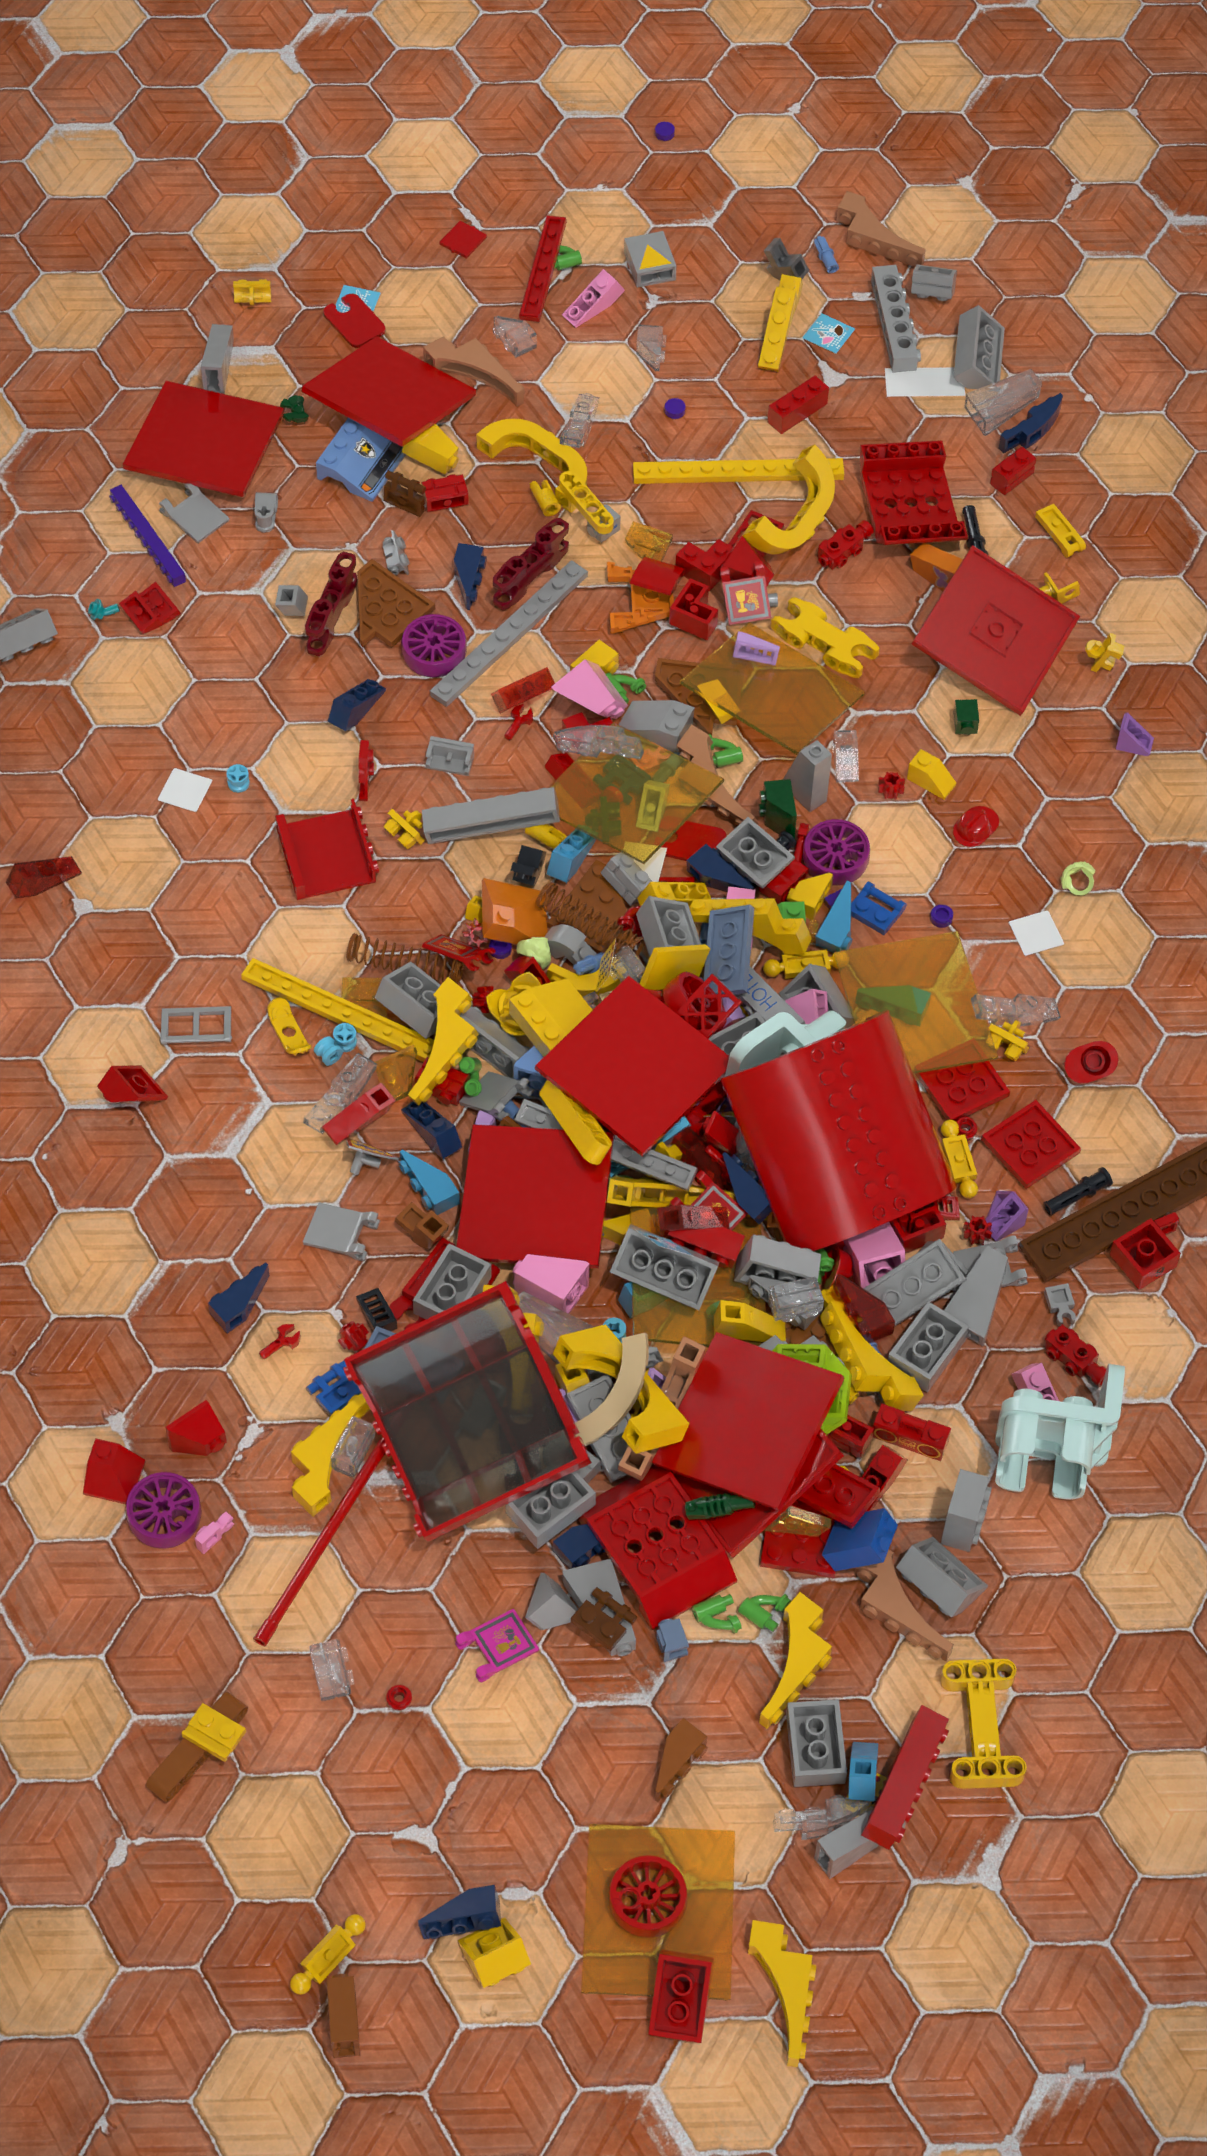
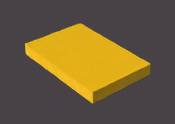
M706 944L654 948L639 984L645 989L662 990L668 982L682 972H690L699 977L710 948Z

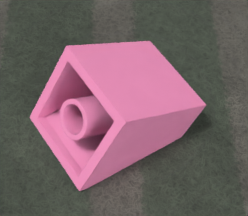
M586 659L552 686L554 691L606 718L616 719L620 717L628 706L600 666Z
M889 1222L843 1240L845 1244L843 1250L852 1257L853 1278L858 1291L906 1261L905 1249Z
M527 1254L523 1261L519 1260L513 1269L514 1290L518 1292L519 1297L562 1322L565 1321L589 1287V1263L586 1261Z

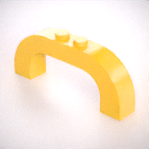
M504 419L489 424L476 434L477 449L492 459L508 447H524L561 472L572 471L576 473L587 486V466L582 456L568 443L561 441L552 432H548L533 422L523 419ZM556 487L555 496L560 506L572 513L576 507L560 487ZM577 493L575 496L577 498H584L586 495L584 493Z
M815 444L802 450L793 463L806 480L808 496L785 531L778 529L766 516H762L752 521L742 535L759 551L767 554H781L796 548L815 534L814 529L825 519L824 515L834 498L835 480L830 463Z

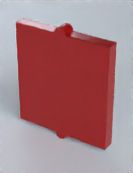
M459 221L440 240L439 244L451 250V253H457L467 259L487 238V234L479 231L475 226Z

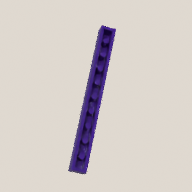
M122 484L110 489L109 498L111 502L115 503L116 509L122 513L123 519L127 520L130 529H133L136 537L140 538L142 546L147 548L149 556H152L155 564L159 565L162 574L166 575L167 581L172 583L174 587L185 583L184 571Z

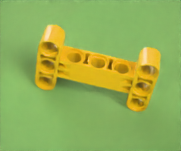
M1009 1659L953 1660L947 1662L943 1667L940 1680L942 1687L951 1692L966 1691L972 1757L958 1758L952 1764L949 1778L952 1785L957 1788L1015 1787L1020 1785L1024 1779L1027 1766L1023 1758L1019 1756H1001L994 1690L1008 1689L1014 1682L1016 1666ZM1005 1671L1009 1674V1677H1001L998 1672ZM980 1672L984 1677L976 1678L972 1673ZM955 1673L959 1678L951 1679L947 1674ZM1016 1768L1020 1773L1013 1775L1008 1769ZM960 1769L965 1770L968 1776L962 1777L956 1771ZM990 1769L994 1772V1775H985L982 1770Z

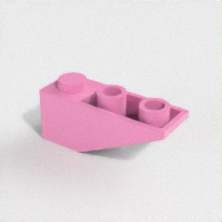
M603 269L562 316L577 328L610 307L625 290L617 280Z
M1042 1363L1030 1364L1011 1374L1018 1390H1036L1043 1395V1399L1059 1401Z

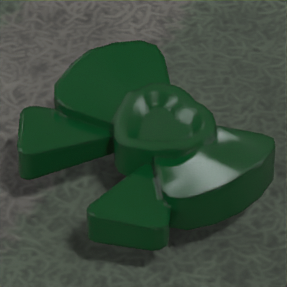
M294 395L289 397L288 400L283 399L280 407L291 409L290 413L283 414V418L286 421L301 423L308 420L309 416L304 412V398L302 396Z

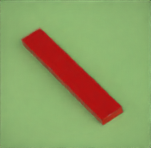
M546 215L519 314L520 320L540 322L567 224L566 217Z

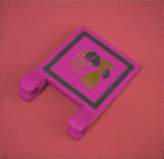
M514 1608L470 1631L458 1634L455 1641L459 1650L468 1647L475 1641L489 1664L482 1665L476 1669V1678L481 1683L488 1680L495 1673L539 1651V1647Z

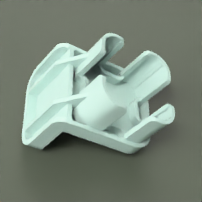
M827 1011L810 1024H800L791 1014L780 1012L746 1034L734 1046L729 1056L725 1077L740 1070L752 1068L839 1032L845 1028L846 1021L837 1012Z
M1108 1364L1097 1407H1093V1403L1090 1400L1078 1396L1067 1397L1063 1402L1043 1399V1395L1040 1392L1032 1389L1016 1390L1013 1393V1397L1004 1400L995 1437V1443L999 1447L996 1484L1009 1491L1022 1492L1026 1483L1029 1456L1055 1460L1052 1495L1055 1498L1067 1500L1081 1498L1085 1493L1087 1475H1090L1091 1469L1094 1466H1102L1107 1462L1108 1454L1111 1450L1112 1433L1117 1429L1121 1414L1125 1366Z

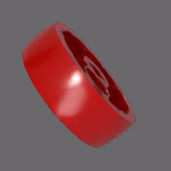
M690 972L678 974L663 989V998L666 1006L676 1013L704 981ZM710 986L706 988V994H715ZM697 998L689 1006V1012H701V998ZM706 998V1012H718V998ZM718 1015L706 1016V1030L711 1029L717 1023ZM689 1016V1024L696 1030H701V1016ZM726 1019L725 1022L713 1033V1035L716 1034V1033H718V1032L725 1026V1024H726V1022H727V1019Z
M645 1855L632 1858L616 1871L610 1882L608 1901L612 1916L621 1928L634 1936L642 1938L662 1936L677 1926L686 1911L688 1900L686 1882L680 1871L671 1862L661 1857ZM649 1870L659 1871L654 1882L649 1881ZM636 1871H645L644 1882L641 1883L635 1874ZM663 1875L671 1879V1881L661 1887L658 1886ZM630 1876L637 1887H633L623 1882V1880ZM673 1886L677 1887V1894H662ZM648 1892V1894L652 1896V1899L648 1900V1898L644 1896V1893ZM631 1896L636 1901V1904L626 1906L622 1901L625 1897ZM662 1901H679V1904L674 1908ZM658 1908H661L662 1910L670 1913L671 1915L669 1917L664 1918ZM644 1911L647 1913L646 1924L638 1922ZM651 1911L654 1912L660 1922L651 1923ZM636 1914L634 1919L627 1916Z

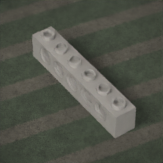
M897 265L872 267L871 284L892 373L916 371L917 363L921 361L920 349H916L917 336L912 332L914 325L913 319H909V303H905L906 290L901 286L903 284L902 273H898Z

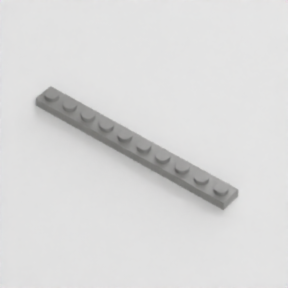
M571 560L430 690V696L445 707L450 705L586 579L588 571Z

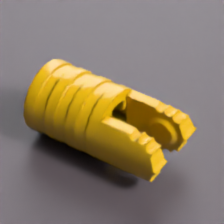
M543 480L542 489L536 481L529 483L530 489L545 516L557 514L561 506L548 481Z
M549 824L525 828V834L552 849H555L568 837Z

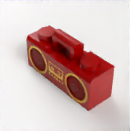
M882 1403L873 1424V1438L941 1461L951 1433L950 1427L930 1420H923Z

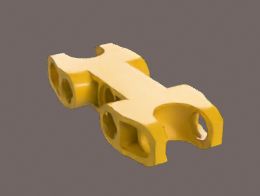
M791 597L787 607L796 619L789 620L781 616H774L771 620L772 630L786 643L797 649H801L805 644H808L824 654L823 661L828 667L853 678H859L863 670L861 663L853 657L864 656L869 659H876L879 655V646L864 632L855 627H848L845 631L838 629L826 622L827 615L823 609L799 598Z

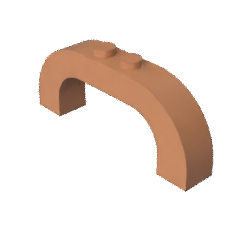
M683 1337L673 1357L671 1368L661 1388L677 1409L703 1360L706 1350L705 1346L686 1337ZM628 1446L618 1465V1470L642 1481L653 1464L652 1461L658 1448L635 1454L630 1446Z

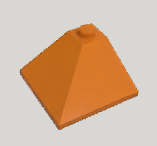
M483 878V938L517 945L521 940L531 939L532 937H545L547 934V912L544 911V908H539L536 905L537 897L541 890ZM546 892L541 899L540 905L545 901Z

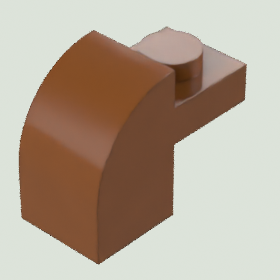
M413 1202L395 1218V1222L412 1236V1241L425 1249H431L449 1228V1225L431 1210L426 1215Z

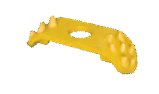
M281 997L273 999L267 1007L268 1016L287 1053L294 1054V1056L297 1053L304 1054L305 1051L308 1052L312 1046L307 1043L293 1017L289 1002ZM288 1027L295 1030V1035L287 1037L282 1033V1030Z

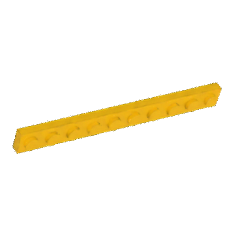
M827 458L833 471L834 480H844L843 458ZM796 459L633 462L634 484L806 481L793 465Z
M255 958L251 959L241 974L242 980L338 1024L349 1023L354 1026L356 1032L424 1062L426 1057H430L434 1039L429 1037L425 1039L414 1030Z

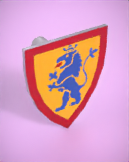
M350 1138L346 1139L348 1148L357 1150L350 1169L351 1173L359 1175L362 1163L379 1168L381 1159L366 1155V1153L399 1160V1157L371 1145Z

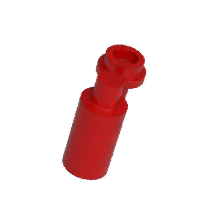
M636 906L628 909L624 916L619 917L617 925H623V931L632 929L633 935L637 934L638 937L643 938L636 915L641 906Z

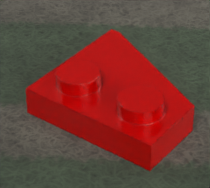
M360 740L359 801H368L370 776H374L375 763L373 762L374 749H370L369 740Z

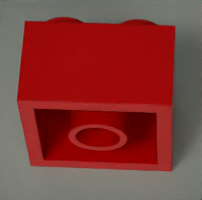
M1151 1218L1114 1240L1110 1251V1256L1138 1290L1176 1268L1181 1254Z

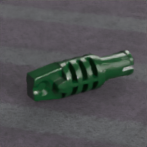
M731 1493L717 1494L716 1496L710 1495V1497L704 1496L685 1502V1512L688 1519L722 1517L732 1515L736 1510L756 1507L755 1502L737 1495H731Z

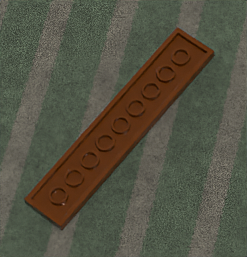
M1207 1141L1020 1241V1249L1043 1280L1048 1282L1112 1247L1114 1240L1150 1218L1154 1221L1177 1212L1207 1195Z

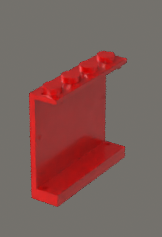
M354 798L351 799L350 810L287 823L284 814L275 815L277 832L297 900L376 883V873H379L377 860H372L371 855H374L372 843L366 840V837H368L366 824H361V819H363L360 806L356 807Z

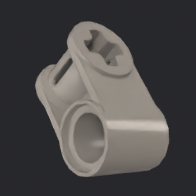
M256 492L255 525L256 529L260 532H270L274 529L278 508L277 493Z

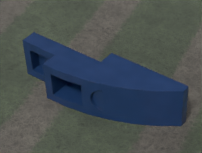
M1061 393L1054 397H1049L1038 406L1030 408L1027 420L1021 421L1017 426L1005 430L1000 435L998 448L1003 454L1018 445L1025 449L1029 448L1050 430L1061 410L1063 399Z

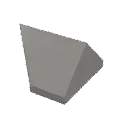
M540 1573L525 1618L540 1630H545L571 1623V1617L578 1608L558 1583L547 1574Z

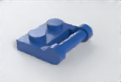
M868 881L851 903V916L880 934L885 935L904 912L907 903L892 898L875 888V884ZM871 895L876 899L882 901L883 903L887 904L888 906L892 907L894 910L891 912L885 909L884 907L880 906L879 904L875 903L874 901L870 900L868 897Z

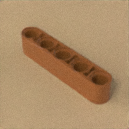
M225 1692L211 1707L238 1724L248 1711V1706L229 1692ZM183 1738L146 1782V1788L164 1802L171 1801L212 1754Z

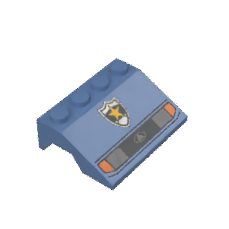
M348 418L317 460V479L322 480L329 476L343 482L350 493L373 502L388 481L385 478L386 472L388 470L394 472L406 454L402 453L403 447Z

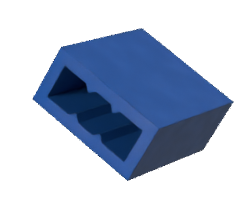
M885 1508L865 1512L853 1529L835 1520L822 1556L834 1571L883 1563L898 1524Z

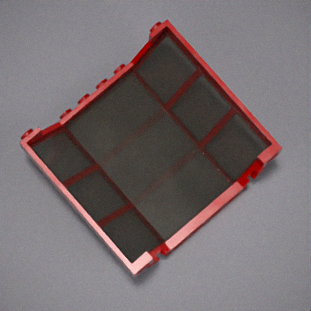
M506 1281L344 1359L346 1367L343 1368L349 1382L353 1380L357 1384L375 1418V1421L372 1422L374 1429L378 1435L382 1434L385 1443L382 1444L386 1455L388 1457L392 1456L395 1465H392V1469L397 1479L402 1478L405 1484L402 1491L407 1501L412 1500L416 1512L414 1515L416 1523L413 1524L418 1537L423 1536L427 1542L592 1463L582 1438L575 1436L580 1433L534 1334L529 1326L524 1327L528 1322Z

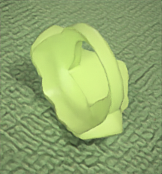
M1085 861L1074 862L1073 865L1070 864L1061 876L1062 889H1069L1075 895L1082 896L1088 894L1094 886L1093 875L1096 870ZM1082 870L1089 878V885L1085 890L1079 891L1073 887L1070 876Z
M532 937L531 939L518 942L517 953L533 956L542 970L549 966L551 963V953L547 938Z

